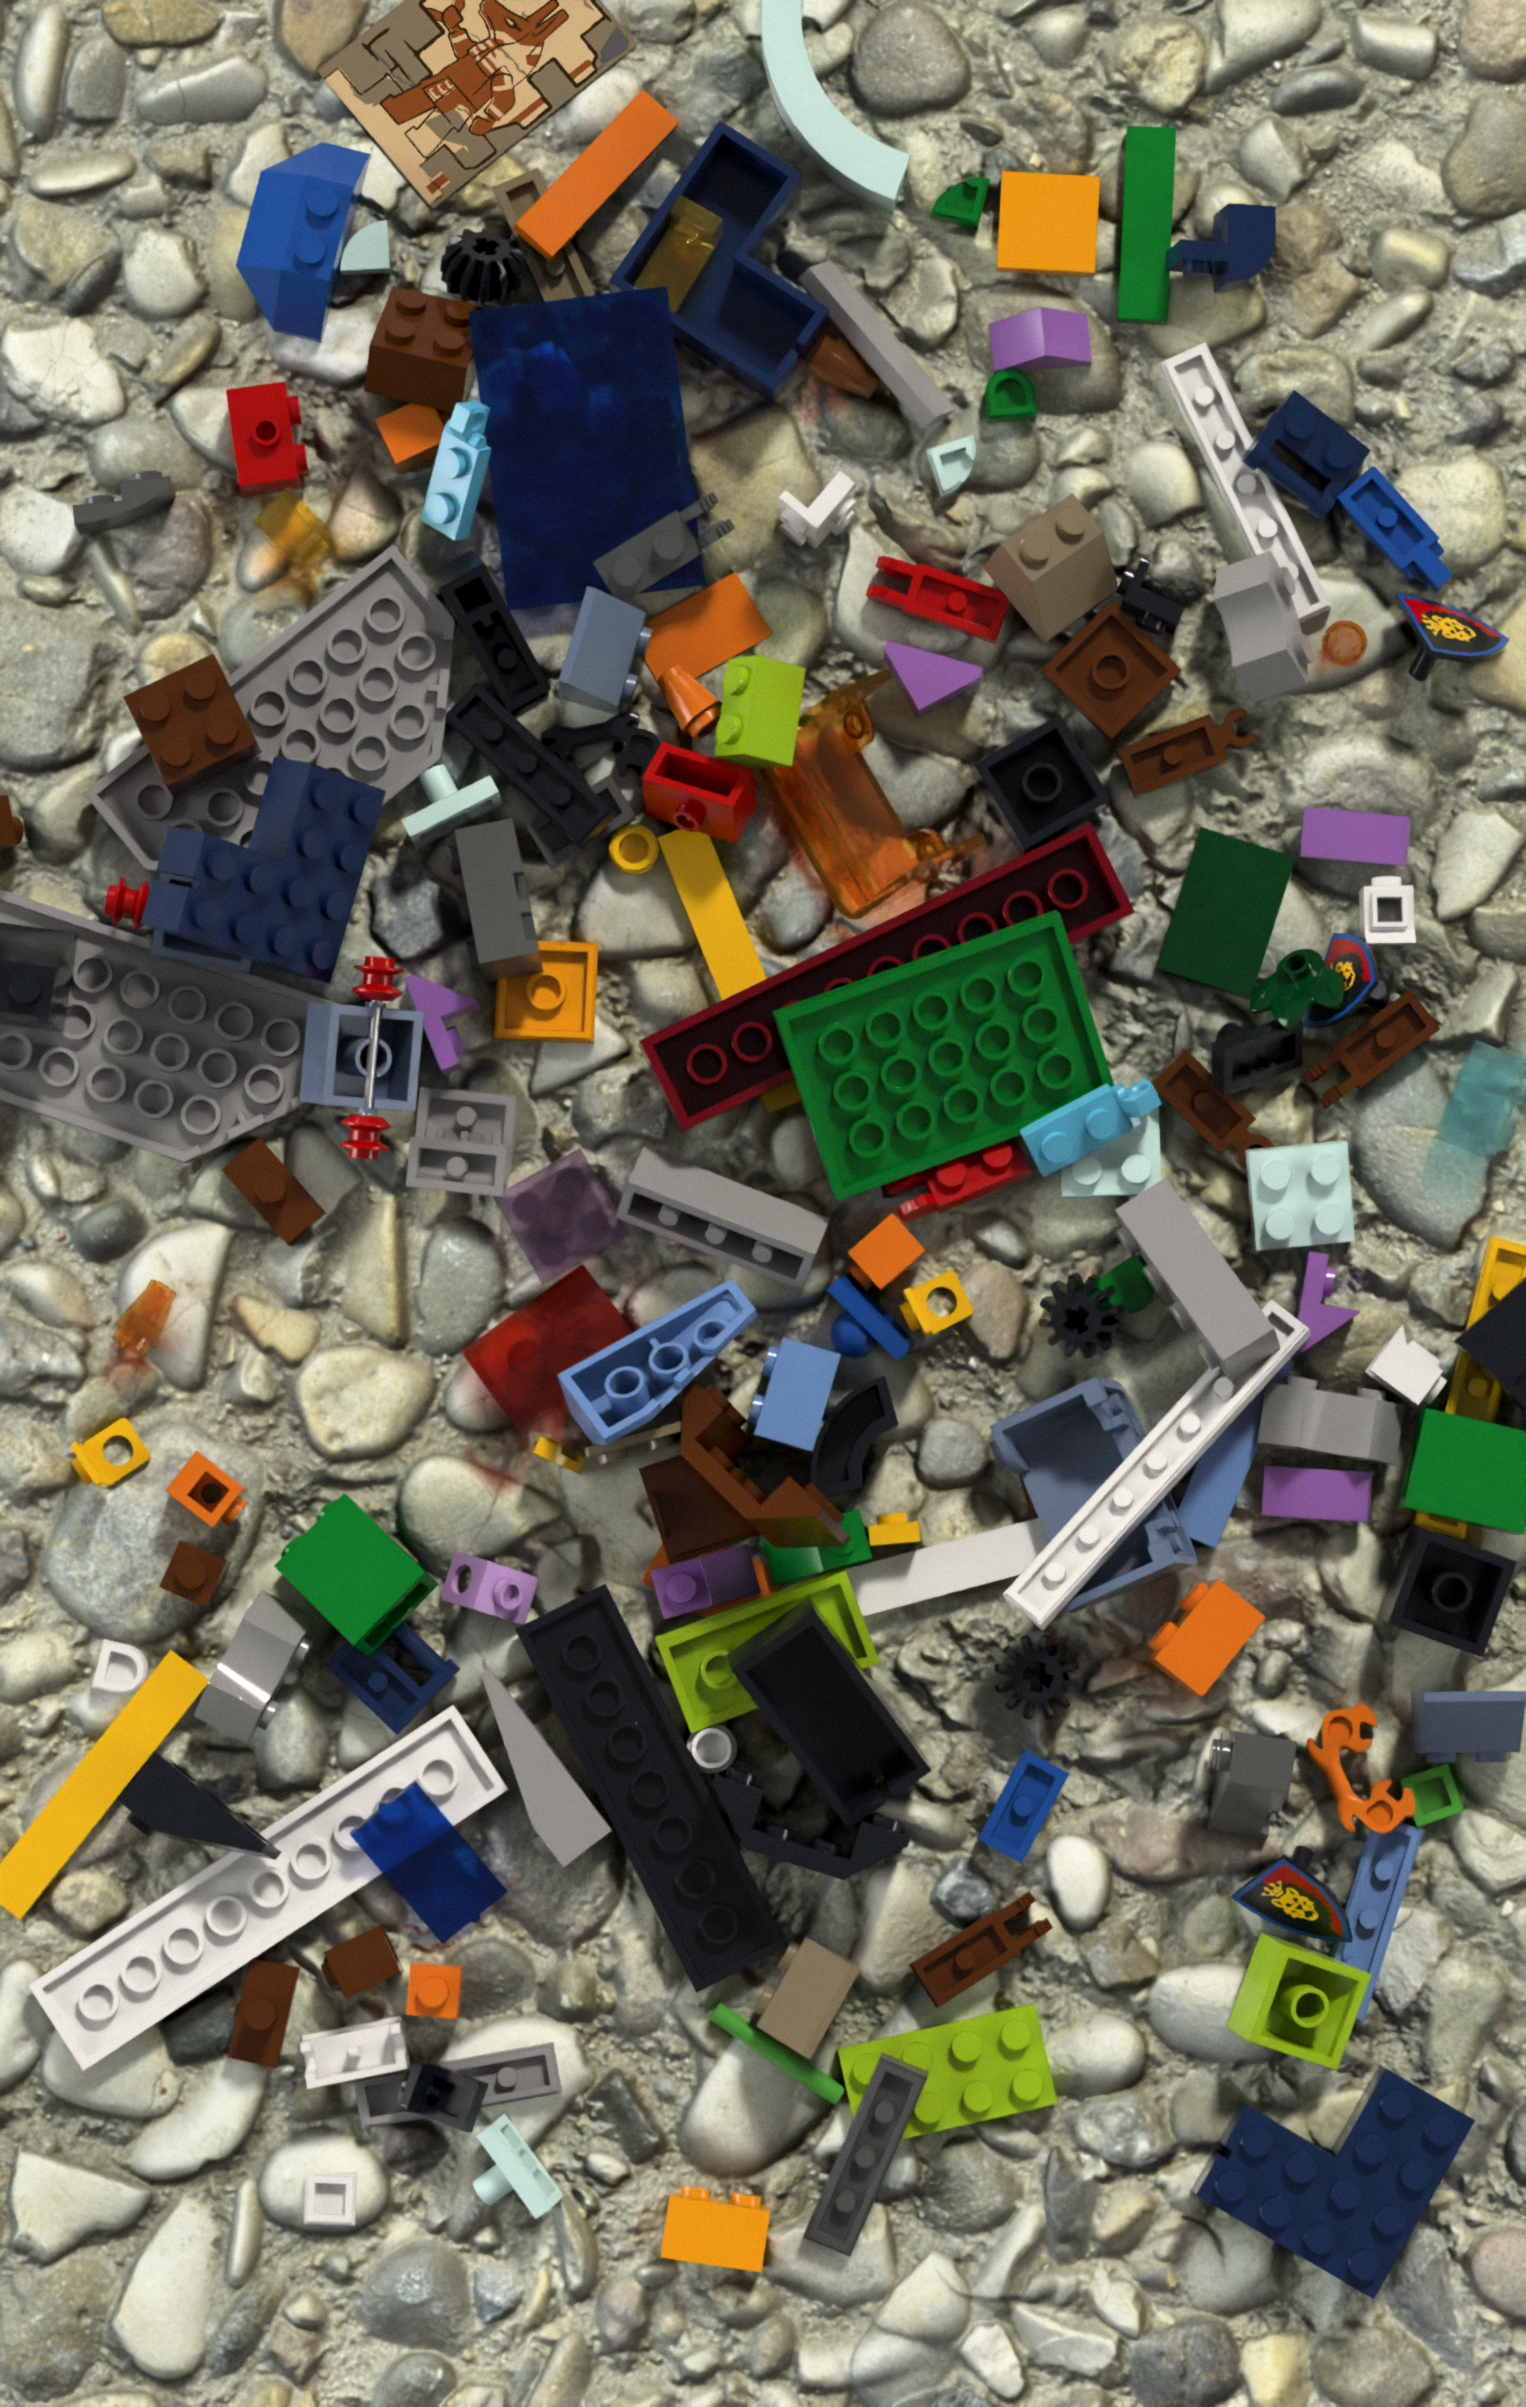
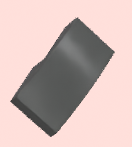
M159 471L137 472L132 475V480L120 481L122 501H114V497L110 495H96L85 498V504L72 505L76 529L80 535L98 533L133 523L150 515L176 497L175 486L170 476L162 477V473Z

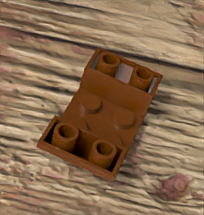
M692 1379L683 1388L680 1454L775 1549L844 1546L851 1539L839 1526L846 1518L811 1482L802 1489L789 1476L767 1497L732 1463L753 1441L740 1428L747 1420L712 1384L703 1390Z

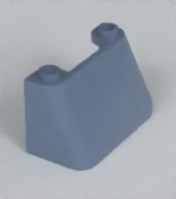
M1098 1376L989 1426L994 1436V1440L990 1441V1446L997 1463L1001 1468L1009 1467L1014 1473L1021 1475L1049 1543L1146 1437L1135 1407L1122 1384L1118 1381ZM1170 1491L1065 1606L1066 1612L1074 1613L1174 1575L1197 1564L1194 1547Z

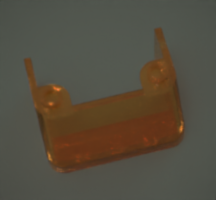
M888 669L834 689L799 717L792 767L759 769L764 782L840 913L849 919H860L890 904L943 874L987 842L983 834L980 833L948 847L941 835L929 828H923L908 835L861 753L863 749L872 743L876 732L873 715L864 699L892 678Z

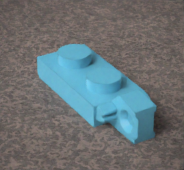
M477 400L456 403L451 419L447 421L444 427L420 517L421 521L454 541L467 539L469 536L492 448L486 445V437L483 436L490 408Z
M1147 1078L1127 1088L1122 1083L1111 1087L1106 1083L1021 1128L1019 1132L1038 1171L1044 1178L1131 1132L1132 1128L1142 1123L1139 1117L1146 1115L1162 1105L1154 1086Z

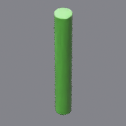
M721 2002L709 2018V2020L833 2105H836L846 2090L845 2087Z

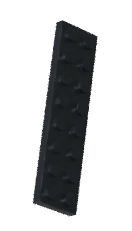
M606 1584L516 1628L515 1630L696 1993L787 1947Z

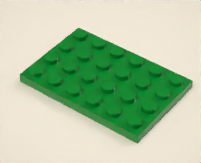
M1057 910L772 1011L833 1197L837 1202L1021 1135L1019 1132L1021 1128L1106 1083L1110 1087L1114 1086L1064 924Z

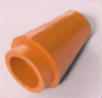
M680 665L671 667L659 677L656 683L660 687L683 734L690 733L694 740H699L716 729L722 702L688 672L684 671Z

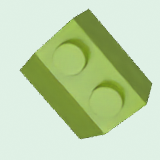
M760 655L728 658L727 670L723 677L724 694L721 715L716 726L717 743L715 758L752 770L792 767L806 668Z
M1261 1932L1227 2028L1249 2042L1337 2070L1372 1974L1305 1946Z

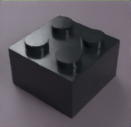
M1060 714L974 764L971 774L1020 856L1063 836L1107 810L1111 802V798Z
M1411 1523L1378 1618L1398 1628L1483 1657L1517 1562L1506 1556Z

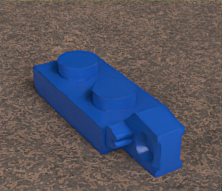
M1372 466L1336 497V504L1400 574L1403 573L1409 581L1418 575L1435 594L1451 581L1453 574L1438 558L1444 553V549L1438 543L1439 537L1376 467Z

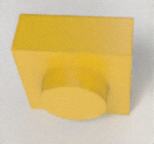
M907 1513L877 1515V1525L867 1526L869 1547L920 1542L918 1521L907 1522Z

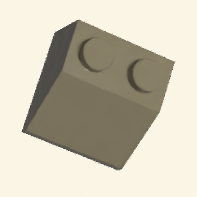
M1073 493L1002 542L983 566L985 571L1044 644L1113 596L1118 589L1104 531Z
M805 1935L801 1944L791 1940L778 1964V1967L785 1970V1973L776 1989L768 1984L766 1985L753 2011L761 2015L756 2023L758 2028L811 2060L861 1969L859 1964Z

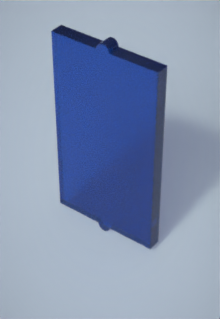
M416 1780L387 1803L384 1801L379 1802L377 1805L378 1810L350 1832L352 1838L442 1944L469 1922L477 1923L480 1920L479 1914L508 1892Z

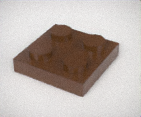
M1111 601L1041 669L1040 673L1111 742L1180 675L1182 670Z

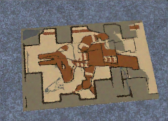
M404 0L320 67L317 72L430 207L434 209L637 46V43L600 0Z

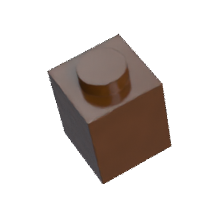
M180 1540L159 1587L204 1607L212 1608L232 1562Z
M383 1924L325 1951L324 1954L328 1962L321 1965L331 1990L336 1992L341 1989L345 1999L404 1970Z

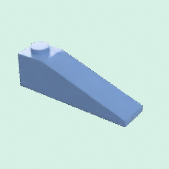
M731 1278L557 1374L570 1414L592 1444L608 1445L651 1421L758 1316L756 1309Z

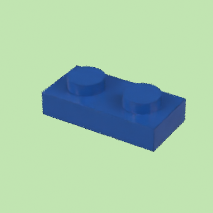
M1024 1749L977 1839L1023 1863L1069 1773Z

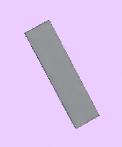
M831 260L808 267L798 278L799 283L808 294L829 309L830 320L922 428L924 427L925 429L945 420L956 409Z
M554 2041L436 2063L488 2083L489 2085L481 2108L562 2093ZM412 2067L354 2080L362 2129L426 2118L424 2115L399 2109L402 2097L401 2085L405 2075Z

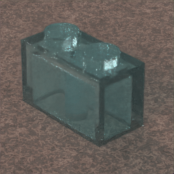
M1478 1040L1469 1045L1433 1138L1487 1159L1495 1156L1498 1149L1506 1152L1517 1125L1509 1121L1515 1104L1524 1105L1526 1102V1059Z

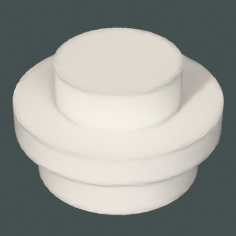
M721 1724L692 1733L687 1742V1747L698 1769L705 1773L711 1774L724 1771L733 1763L736 1757V1739L732 1732Z

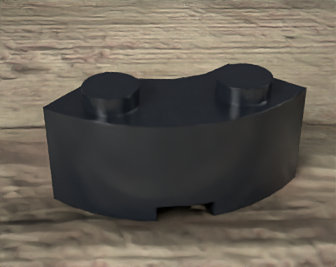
M885 1376L861 1385L841 1400L830 1413L817 1436L810 1463V1482L826 1498L862 1489V1464L867 1449L880 1435L898 1426Z

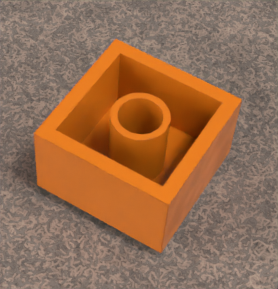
M1219 1579L1210 1580L1207 1584L1202 1581L1196 1582L1179 1603V1606L1185 1610L1175 1624L1171 1621L1164 1622L1147 1644L1154 1650L1147 1660L1194 1697H1203L1266 1618Z

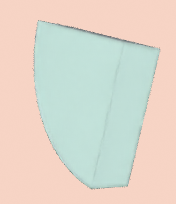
M387 220L374 222L363 227L349 240L341 258V275L391 273Z
M974 435L926 450L941 500L957 492L968 480L973 470L976 455Z

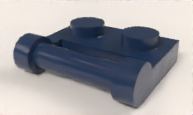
M1293 390L1288 392L1247 449L1241 462L1252 470L1260 469L1307 506L1306 513L1319 522L1331 510L1336 502V497L1341 493L1371 450L1297 391ZM1274 442L1325 482L1320 491L1270 453Z
M404 1621L390 1634V1637L432 1676L422 1687L380 1647L368 1657L347 1641L325 1664L396 1735H399L460 1671V1668L451 1659L445 1661Z

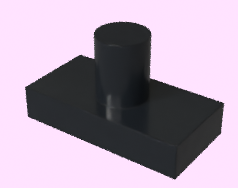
M1276 1020L1248 1030L1233 1022L1225 1024L1219 1030L1216 1041L1212 1043L1211 1087L1222 1094H1227L1302 1066L1303 1021L1300 1020L1291 1031H1287Z

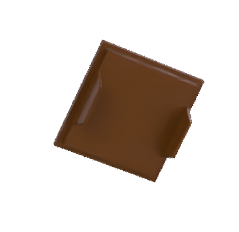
M682 1455L639 1468L669 1564L760 1535ZM738 1455L732 1463L746 1476L740 1455Z

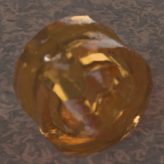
M1352 621L1333 623L1326 630L1322 640V650L1326 659L1338 667H1350L1357 664L1363 658L1367 648V637L1364 630ZM1348 631L1350 632L1349 639L1353 635L1357 638L1359 645L1352 647L1351 656H1339V649L1336 653L1332 651L1330 643L1337 641L1338 632Z

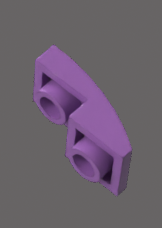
M1305 807L1300 857L1407 866L1411 816Z
M1264 1465L1262 1515L1369 1522L1372 1471Z

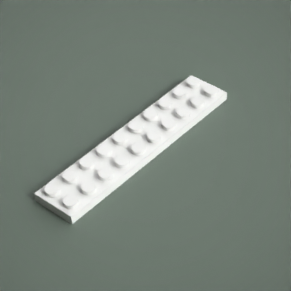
M452 1705L261 1831L260 1834L281 1851L276 1860L231 1851L30 1984L29 1988L81 2069L85 2071L509 1790V1788L456 1706Z

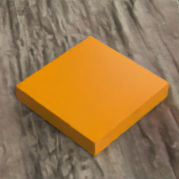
M1002 171L996 272L1094 277L1100 176Z
M538 941L543 971L512 979L504 978L497 980L494 1039L594 1044L598 943Z

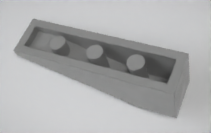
M488 1669L481 1674L532 1827L539 1835L532 1840V1843L549 1865L558 1860L564 1868L611 1832L613 1828L493 1670Z

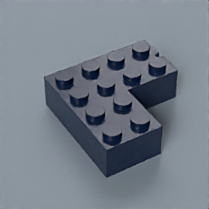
M719 120L609 280L610 296L772 404L776 402L797 371L799 357L803 360L806 358L829 324V309L754 260L802 191V174Z
M274 757L248 848L206 833L168 827L156 870L194 879L192 888L153 880L140 924L294 976L330 984L386 791L312 763Z
M1379 2064L1330 2152L1241 2101L1219 2140L1224 2146L1232 2150L1230 2155L1226 2158L1221 2153L1213 2150L1191 2190L1212 2205L1374 2299L1475 2120Z

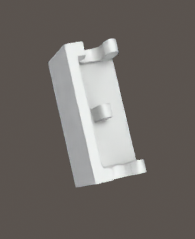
M401 2015L302 2035V2042H300V2051L304 2055L306 2065L305 2079L307 2089L400 2071L411 2066Z

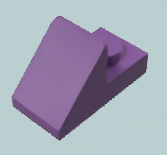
M415 975L403 978L416 1011L424 1012L423 1028L443 1076L462 1069L458 1056L466 1053L456 1026L454 1025L446 1029L444 1023L479 1009L478 1001Z
M1309 1251L1304 1255L1294 1317L1310 1329L1311 1336L1295 1352V1355H1299L1360 1313L1358 1310L1321 1304L1322 1296L1331 1297L1335 1279V1268L1327 1267L1329 1254Z
M747 1544L650 1571L664 1620L761 1593Z

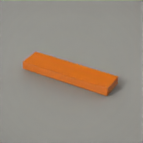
M642 90L515 223L513 230L551 262L674 132L679 121L646 91Z

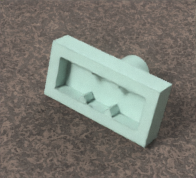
M441 764L426 770L418 778L431 805L401 821L415 850L451 833L455 829L504 806L490 775L458 791L446 766Z
M505 2113L476 2135L496 2163V2165L473 2181L475 2191L484 2203L491 2206L509 2192L515 2190L535 2219L550 2210L564 2196Z

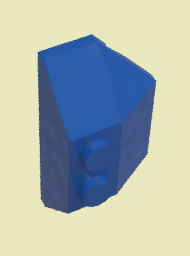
M321 142L261 171L236 267L273 331L319 343L322 342L340 274L341 258L349 241L371 158L369 153Z

